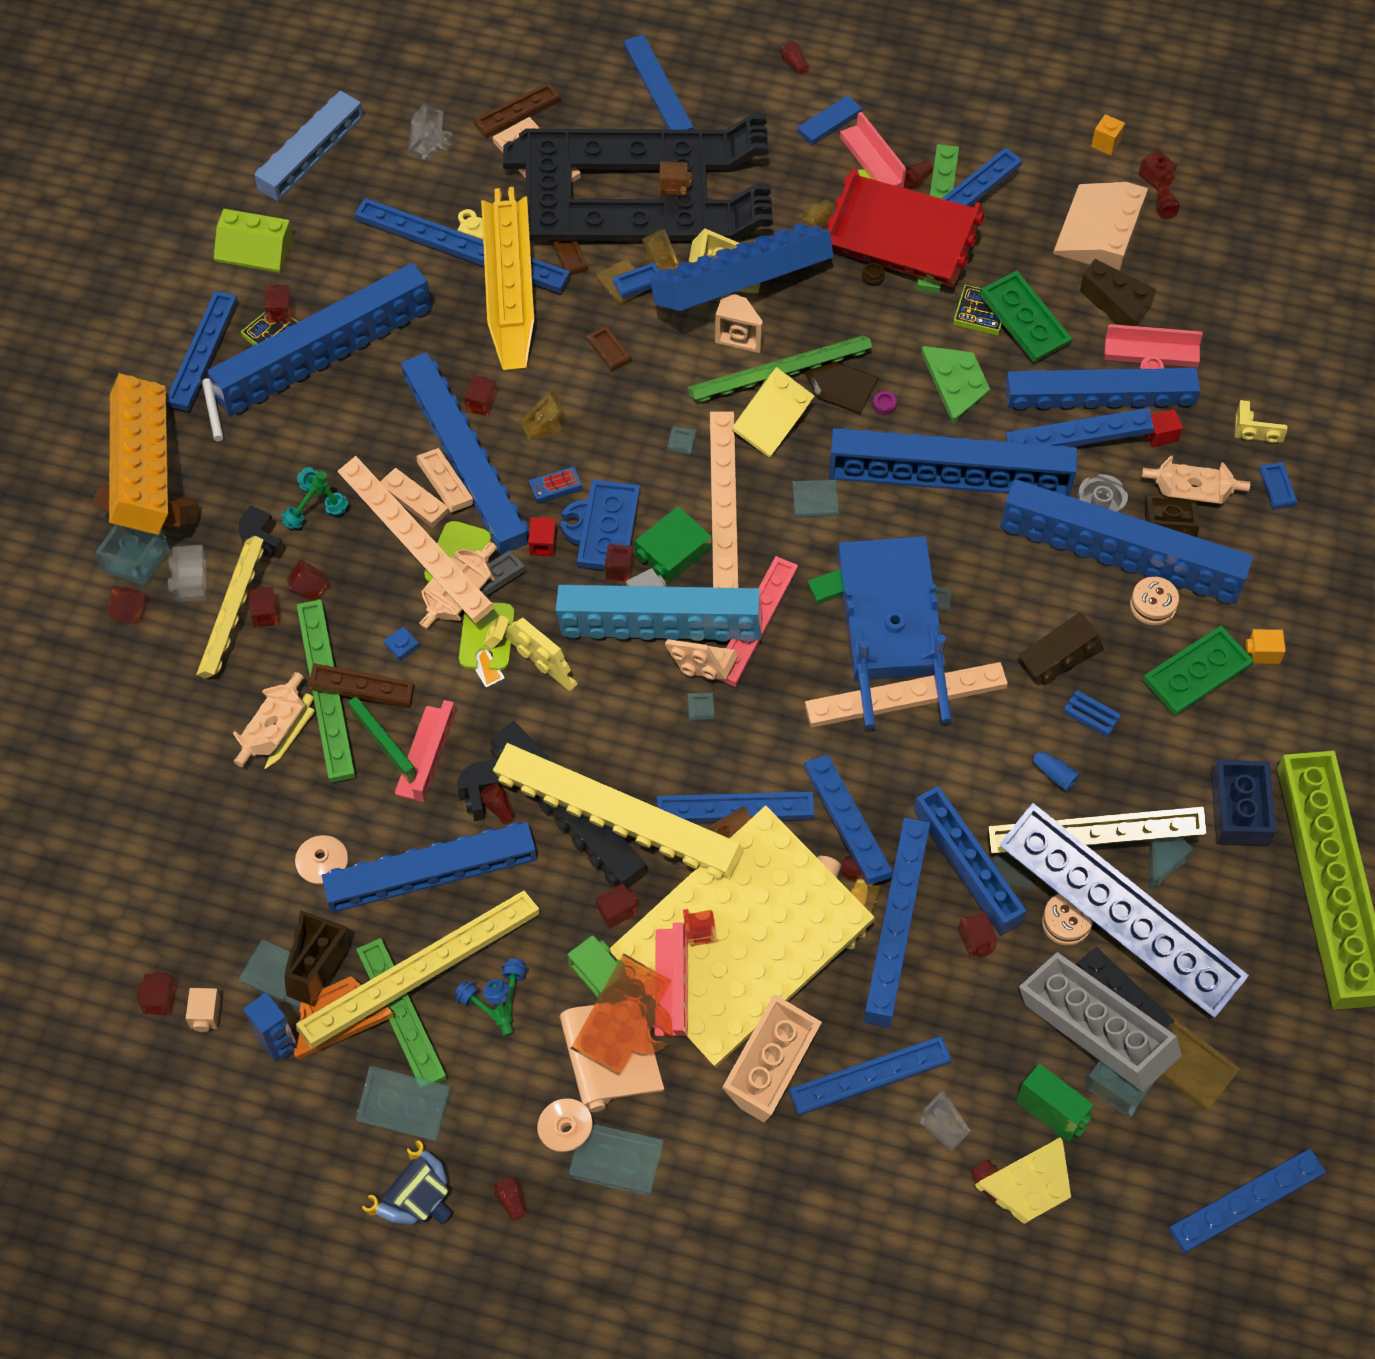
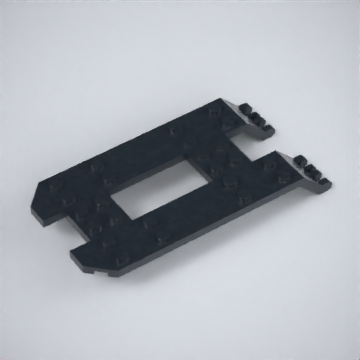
M752 113L727 130L525 128L519 133L518 138L512 142L508 141L503 145V169H526V196L530 240L693 241L705 228L733 241H737L759 227H769L773 224V217L769 214L772 212V199L769 197L771 186L769 184L756 183L730 200L707 199L706 170H733L754 156L768 154V145L766 144L768 141L767 127L764 126L767 123L766 115L762 113ZM571 169L660 170L661 199H571ZM503 198V201H509V198Z

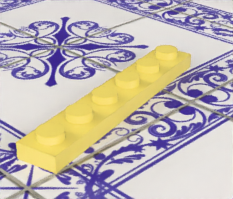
M257 536L247 539L244 543L196 674L204 679L217 674L221 668L222 661L220 658L222 652L226 651L229 646L230 638L228 636L230 630L237 624L239 616L236 614L239 606H242L246 599V586L251 583L255 574L253 567L263 553V548H261L263 539Z

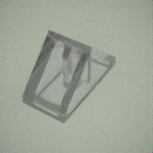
M941 1091L922 1112L920 1123L950 1150H954L971 1132L944 1091Z

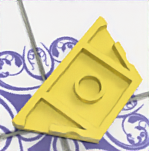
M524 618L513 622L511 625H507L503 637L517 647V651L524 658L529 657L535 662L536 667L542 673L551 675L570 692L578 685L576 680L567 675L571 669L565 661L561 649Z
M1060 1137L975 1184L976 1188L981 1192L985 1190L995 1197L998 1205L1011 1211L1013 1216L1025 1224L1071 1198L1063 1140Z

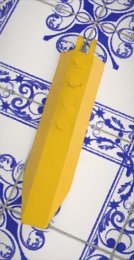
M509 187V201L501 200L502 192L500 188L495 189V202L493 204L481 201L487 324L503 371L527 368L534 325L527 196L518 202L516 201L514 187Z

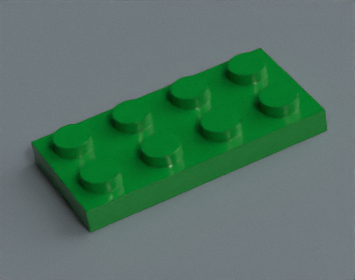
M1017 270L981 288L979 295L1034 363L1071 343L1072 337Z
M1220 625L1145 674L1143 681L1176 717L1250 668L1254 660Z

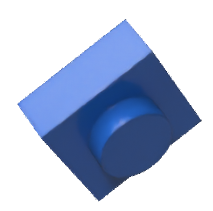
M404 627L383 640L385 647L399 662L420 648L417 640Z

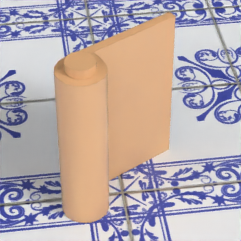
M640 999L575 1007L565 1010L560 1014L581 1102L590 1112L604 1110L606 1108L605 1105L613 1098L663 1092L664 1086Z

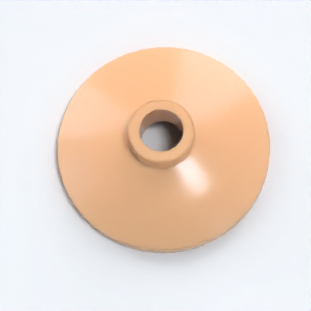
M326 835L315 836L300 846L295 857V864L298 873L304 880L313 884H323L321 874H325L334 868L345 869L348 864V854L345 846L338 839ZM318 854H325L321 859L316 858Z
M560 1099L551 1103L543 1110L538 1120L537 1129L539 1137L546 1147L557 1152H569L579 1148L586 1142L591 1134L593 1121L590 1111L583 1103L574 1099ZM566 1126L572 1127L568 1132H563Z

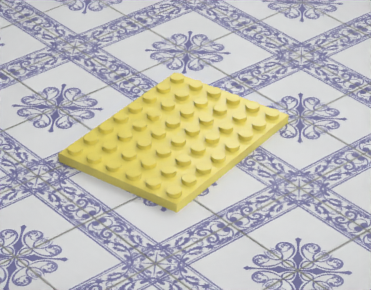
M767 806L763 807L730 838L740 843L744 850L730 879L724 876L721 879L715 878L706 872V868L699 866L610 948L614 957L625 965L627 971L655 1000L656 930L673 929V923L683 922L688 928L687 1037L715 1067L720 1065L751 1036L774 994L785 1001L790 1000L875 921V917Z

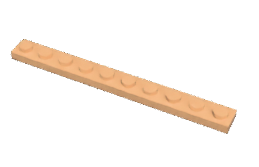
M710 412L713 588H738L734 431L731 429L734 425V412Z
M357 456L338 470L341 477L475 624L495 608Z

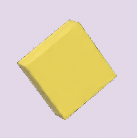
M500 615L491 623L484 645L494 648L502 641L509 621L508 618Z

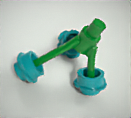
M307 467L298 473L297 482L300 484L299 487L309 492L297 508L288 507L286 511H282V522L286 527L295 529L303 525L302 522L305 517L301 511L314 494H327L325 506L328 514L340 515L345 512L348 506L346 497L340 493L331 492L327 484V474L324 471L318 472L314 471L313 468Z

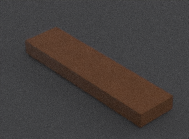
M548 82L474 119V125L487 139L561 102V96Z
M313 663L308 689L409 708L414 682Z

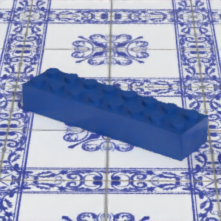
M798 223L793 225V229H781L775 231L772 236L757 237L755 242L739 243L734 249H721L717 251L716 255L698 257L696 262H683L678 264V268L662 269L658 271V275L650 277L655 305L681 311L834 257L830 231L821 229L817 225L807 226L806 223Z

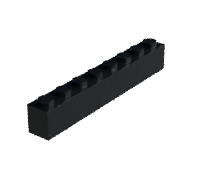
M515 721L490 738L492 748L490 752L497 761L506 744L509 743L552 762ZM535 795L541 810L546 815L551 814L559 830L562 833L567 832L572 837L571 841L579 851H585L589 856L588 860L591 865L597 870L600 868L605 873V879L611 887H617L623 893L647 875L646 862L622 836L612 831V827L604 825L603 828L596 826L589 821V817L584 815L576 817L568 813L566 807L561 805L553 807L545 803L543 797Z

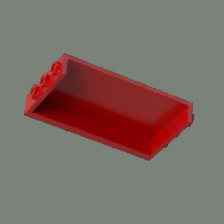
M853 167L850 175L848 174L844 180L843 193L836 200V210L834 215L830 216L827 228L830 231L832 250L835 253L869 263L877 262L882 267L954 287L961 268H965L967 264V253L969 248L975 244L976 230L978 226L983 224L985 213L981 203L976 202L974 208L860 176L857 168Z

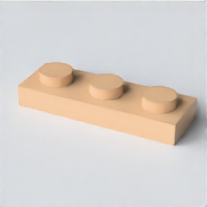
M439 448L417 455V463L450 512L473 505V497Z
M397 468L393 469L380 481L402 506L432 528L449 513V509L445 504Z

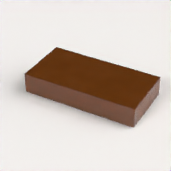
M552 240L562 268L570 271V276L588 271V265L577 240Z
M607 325L587 335V341L611 372L632 362L629 353Z

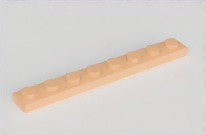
M1001 662L945 673L949 700L1006 689L1008 684ZM935 675L870 688L874 715L939 702ZM860 690L805 701V709L811 728L864 717Z

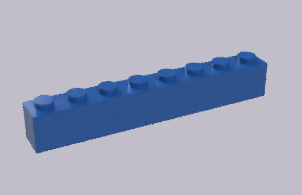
M1197 368L1008 371L1005 382L1007 408L1016 409L1196 405L1200 394Z
M904 818L863 1023L886 1028L891 1026L930 826L929 822Z
M528 822L512 823L507 828L499 830L488 829L479 835L461 836L455 841L447 843L437 842L428 848L420 850L414 848L406 851L404 854L396 856L386 855L372 862H358L352 867L345 869L334 868L325 874H321L330 912L334 913L534 862L537 859Z

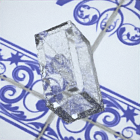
M203 545L173 547V557H169L170 572L172 571V578H168L169 592L174 594L176 602L206 600L207 557Z

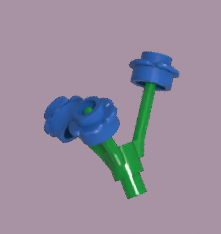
M508 959V962L501 966L504 969L503 977L510 979L509 985L500 979H494L489 981L483 989V995L487 998V1001L491 1004H497L498 1008L492 1010L476 997L479 989L474 986V981L462 982L454 993L457 996L456 1003L468 1006L473 1002L485 1011L492 1020L496 1021L497 1026L500 1025L503 1035L514 1032L510 1021H512L511 1005L515 981L523 980L525 973H527V967L519 959Z

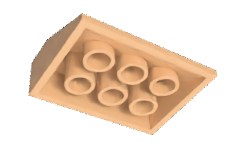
M1128 182L1079 184L1053 254L1090 265L1094 259H1097L1120 271L1143 209L1148 188Z

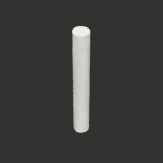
M204 379L202 385L215 441L223 440V433L215 395L210 379Z

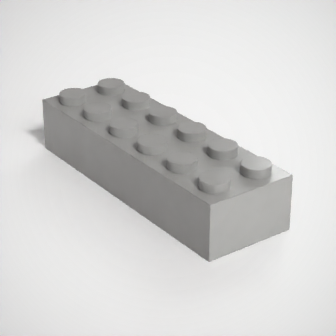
M1058 952L1019 986L1025 1005L1142 1092L1182 1056L1176 1035Z

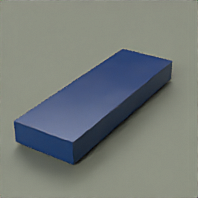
M847 95L798 126L797 133L812 146L857 117L858 113L862 112V108Z

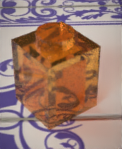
M660 161L659 194L686 195V186H691L692 172H687V163Z

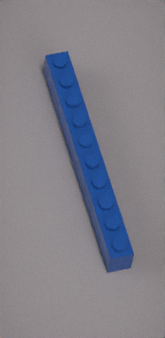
M426 352L401 362L402 373L406 383L456 474L473 497V505L487 531L490 533L499 553L503 555L509 550L513 551L527 545L529 528L525 520L520 521L518 517L519 511L515 502L510 503L508 499L509 493L505 484L499 483V476L495 466L489 465V458L485 448L479 447V440L475 430L469 429V421L464 412L460 413L456 396L454 394L450 395L446 378L440 377V370L436 360H431Z

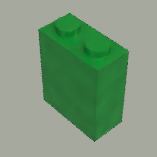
M678 506L635 540V555L641 563L649 565L656 575H661L668 584L712 549V536Z
M1040 1063L1023 1082L1016 1100L1019 1105L1068 1143L1075 1136L1080 1139L1093 1118L1090 1112L1094 1104Z

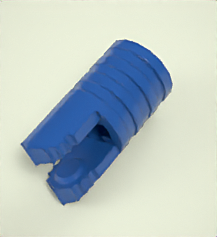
M1039 752L1034 755V764L1039 766L1046 773V777L1051 779L1060 788H1063L1064 791L1068 792L1078 781L1081 774L1063 762L1062 759H1056L1047 752Z

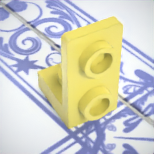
M1240 400L1235 420L1236 438L1263 440L1271 443H1281L1284 441L1288 430L1287 425L1254 422V412L1250 411V401Z

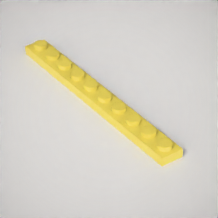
M525 891L520 892L296 1023L298 1032L309 1047L313 1049L539 915V908Z

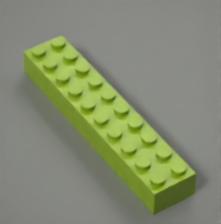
M1335 751L1283 755L1277 771L1333 1010L1373 1007L1375 1006V912Z

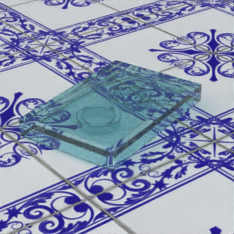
M370 1066L356 1121L437 1141L451 1086Z
M593 1124L589 1138L583 1145L575 1149L569 1177L651 1196L664 1140Z

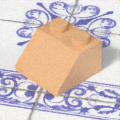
M736 294L722 296L716 312L715 343L760 353L763 321L747 298Z

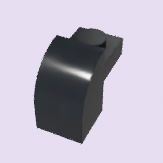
M250 505L241 517L238 526L243 546L247 539L257 536L263 539L261 548H263L262 554L268 557L273 556L277 559H280L284 554L282 540L270 534L275 528L271 514Z
M495 759L473 763L466 767L459 776L457 783L459 799L465 800L467 813H473L474 822L484 820L481 797L500 793L498 776L493 771L496 765Z

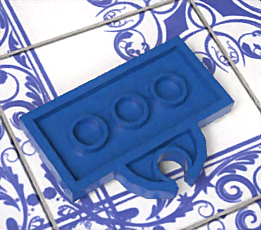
M592 480L589 499L573 502L563 510L562 519L576 518L579 520L574 525L560 521L564 537L571 543L580 546L577 567L626 572L640 485Z

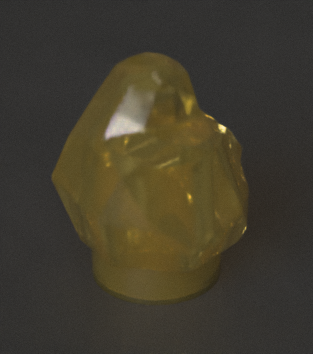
M825 199L820 203H809L801 221L806 223L807 226L817 225L822 227L826 225L832 213L831 201Z

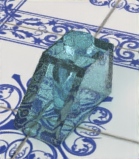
M1182 837L1150 840L1152 845L1148 852V888L1152 891L1189 860L1193 848Z

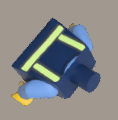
M421 1141L415 1142L417 1148L420 1149L419 1151L412 1152L407 1148L411 1162L380 1198L384 1203H380L374 1195L368 1196L375 1203L371 1208L362 1206L367 1214L371 1216L377 1215L392 1223L407 1225L424 1222L429 1215L440 1224H443L451 1215L452 1211L441 1202L449 1191L446 1187L447 1178L443 1165L430 1152L425 1151Z

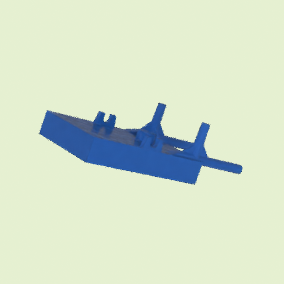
M926 536L839 542L837 559L842 585L853 680L859 681L865 728L872 729L875 727L869 680L935 675L942 723L951 722L952 718L944 672L945 659L943 651L946 637L940 633L937 613L938 599L935 597L936 585L933 584Z

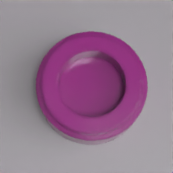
M880 391L874 396L873 409L878 414L889 415L895 411L897 398L893 393Z

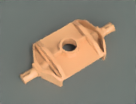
M1170 456L1160 466V469L1144 467L1142 469L1141 478L1156 479L1162 494L1167 497L1222 504L1225 503L1231 493H1234V490L1249 492L1250 481L1233 479L1232 473L1224 463H1221L1220 469L1217 470L1184 464H1172L1173 456Z
M489 541L481 552L478 550L475 552L461 549L452 555L451 560L478 589L489 578L493 582L495 581L487 562L488 558L497 549V546ZM433 578L422 590L423 599L428 607L426 609L428 614L419 624L426 630L438 618L443 620H461L458 614L462 608Z
M295 672L290 681L285 685L263 689L262 692L267 697L265 702L247 725L242 735L235 731L233 733L242 746L241 752L234 760L236 765L243 767L250 755H270L281 742L305 706L297 691V687L304 679L300 673Z

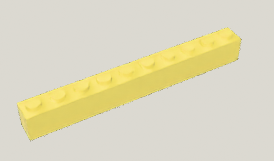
M509 743L506 744L493 769L499 778L498 781L507 787L512 788L515 785L521 788V792L534 798L535 795L543 797V801L553 807H558V805L567 808L566 811L576 817L584 815L589 817V821L596 826L603 828L604 825L612 827V831L619 836L626 838L627 835L635 837V841L647 848L653 845L660 848L659 852L667 857L673 858L676 855L683 858L682 862L690 867L697 868L699 865L706 868V872L709 875L721 879L722 876L728 879L731 878L744 851L740 843Z

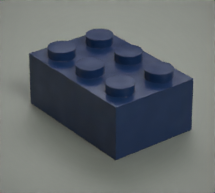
M1217 760L1212 771L1217 844L1269 846L1276 833L1270 761Z

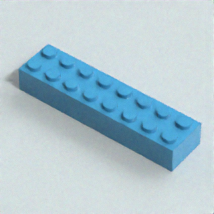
M558 585L556 614L561 634L569 638H578L580 636L596 639L603 637L627 639L630 637L645 640L666 638L668 640L692 639L695 641L703 639H716L718 641L736 639L745 642L761 640L763 613L760 588Z

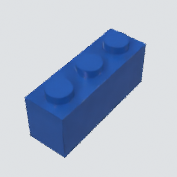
M267 992L243 1008L256 1039L274 1062L280 1058L288 1057L294 1051L297 1043L286 1016Z

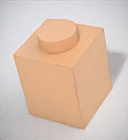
M190 988L186 1020L190 1029L198 1032L218 1029L221 997L217 989Z

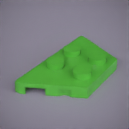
M928 346L922 347L921 354L952 423H956L963 413L972 410L977 402L982 401L989 395V385L973 352Z

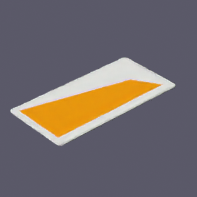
M482 650L476 655L478 665L475 670L485 687L504 679L500 670H489L492 659L489 651Z

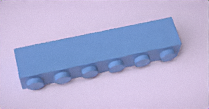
M342 91L331 97L328 103L314 114L312 119L303 125L292 138L288 139L285 145L278 152L274 153L262 167L258 168L254 174L257 189L274 200L279 201L363 118L361 102Z

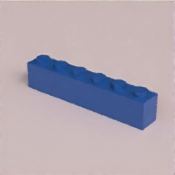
M937 786L916 797L915 814L920 821L930 823L929 834L1000 936L1023 924L1027 910L940 787Z

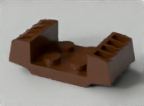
M109 485L99 486L92 505L104 509L108 513ZM186 497L168 499V515L162 528L168 526L181 527V525L198 523L197 502Z

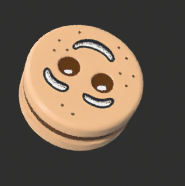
M1147 577L1138 582L1134 588L1130 600L1131 611L1139 621L1145 624L1155 626L1165 624L1173 618L1179 603V593L1170 581L1161 577Z
M1060 894L1055 895L1048 901L1042 916V927L1045 934L1055 943L1064 946H1072L1082 942L1088 936L1093 924L1089 917Z

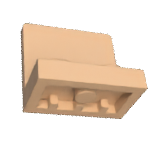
M668 639L665 642V646L677 662L681 672L688 676L697 675L708 679L726 680L738 657L733 649Z

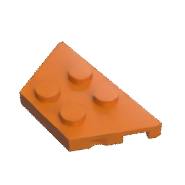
M350 976L322 989L311 1005L301 1002V1018L298 1022L360 987L361 984ZM384 1006L313 1049L309 1047L297 1030L299 1036L297 1048L294 1049V1055L298 1060L386 1021L394 1017V1013Z

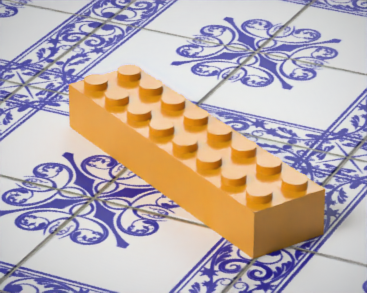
M119 373L110 393L109 523L158 535L168 515L166 388L164 385L156 382H149Z

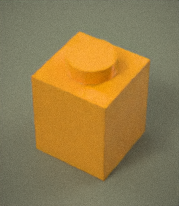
M1105 114L1095 128L1091 147L1111 156L1121 142L1125 123Z
M1252 630L1249 639L1245 640V652L1254 660L1253 664L1281 663L1286 652L1283 630Z

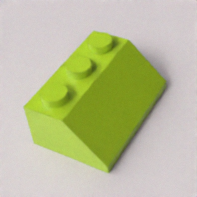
M223 209L216 229L214 261L281 273L293 240L290 220Z

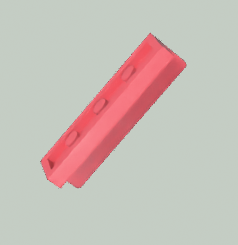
M862 112L858 113L857 125L840 131V139L871 179L904 188L905 166Z
M1110 324L1108 325L1104 340V360L1141 363L1146 357L1154 356L1159 358L1163 365L1198 367L1203 332Z
M444 700L441 709L426 706L407 757L414 766L416 779L409 784L401 774L395 791L396 796L425 802L456 715L454 702Z
M683 922L673 923V929L656 930L655 1035L657 1037L688 1036V928Z

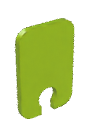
M451 521L445 525L437 544L451 558L457 550L461 549L475 552L478 550L481 552L489 541L491 542V535L485 529ZM425 569V579L430 582L433 577Z
M492 603L495 608L476 624L464 612L459 662L462 667L477 669V653L482 650H488L493 654L489 670H504L507 668L510 660L511 642L503 637L502 641L494 648H490L484 645V641L491 623L500 615L509 619L507 625H511L514 622V608L510 604Z

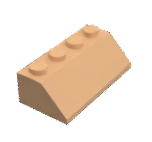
M774 994L722 1089L740 1109L765 1123L776 1108L822 1022Z

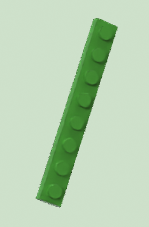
M937 144L930 196L942 199L954 189L959 147ZM918 277L916 291L939 293L941 284Z
M862 335L688 387L689 395L695 400L705 401L712 398L711 395L716 393L724 395L732 393L734 391L733 388L755 386L757 381H765L776 367L786 373V375H793L799 373L800 369L804 367L809 369L822 366L821 362L828 360L830 362L841 361L844 359L843 356L852 354V356L865 353L866 349L872 348L871 339Z
M321 599L297 604L309 675L311 676L313 663L334 667ZM312 690L329 782L333 783L355 778L340 695Z

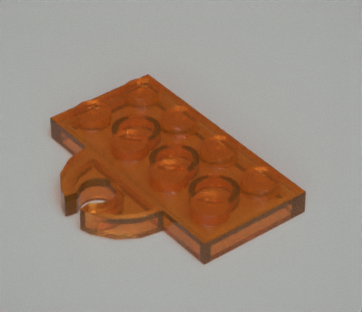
M623 953L570 1049L617 1076L620 1075L631 1053L646 1056L661 1051L667 1044L664 1041L653 1040L650 1036V1030L652 1028H659L663 1031L664 1036L669 1038L672 1036V1019L667 1010L659 1004L671 980Z

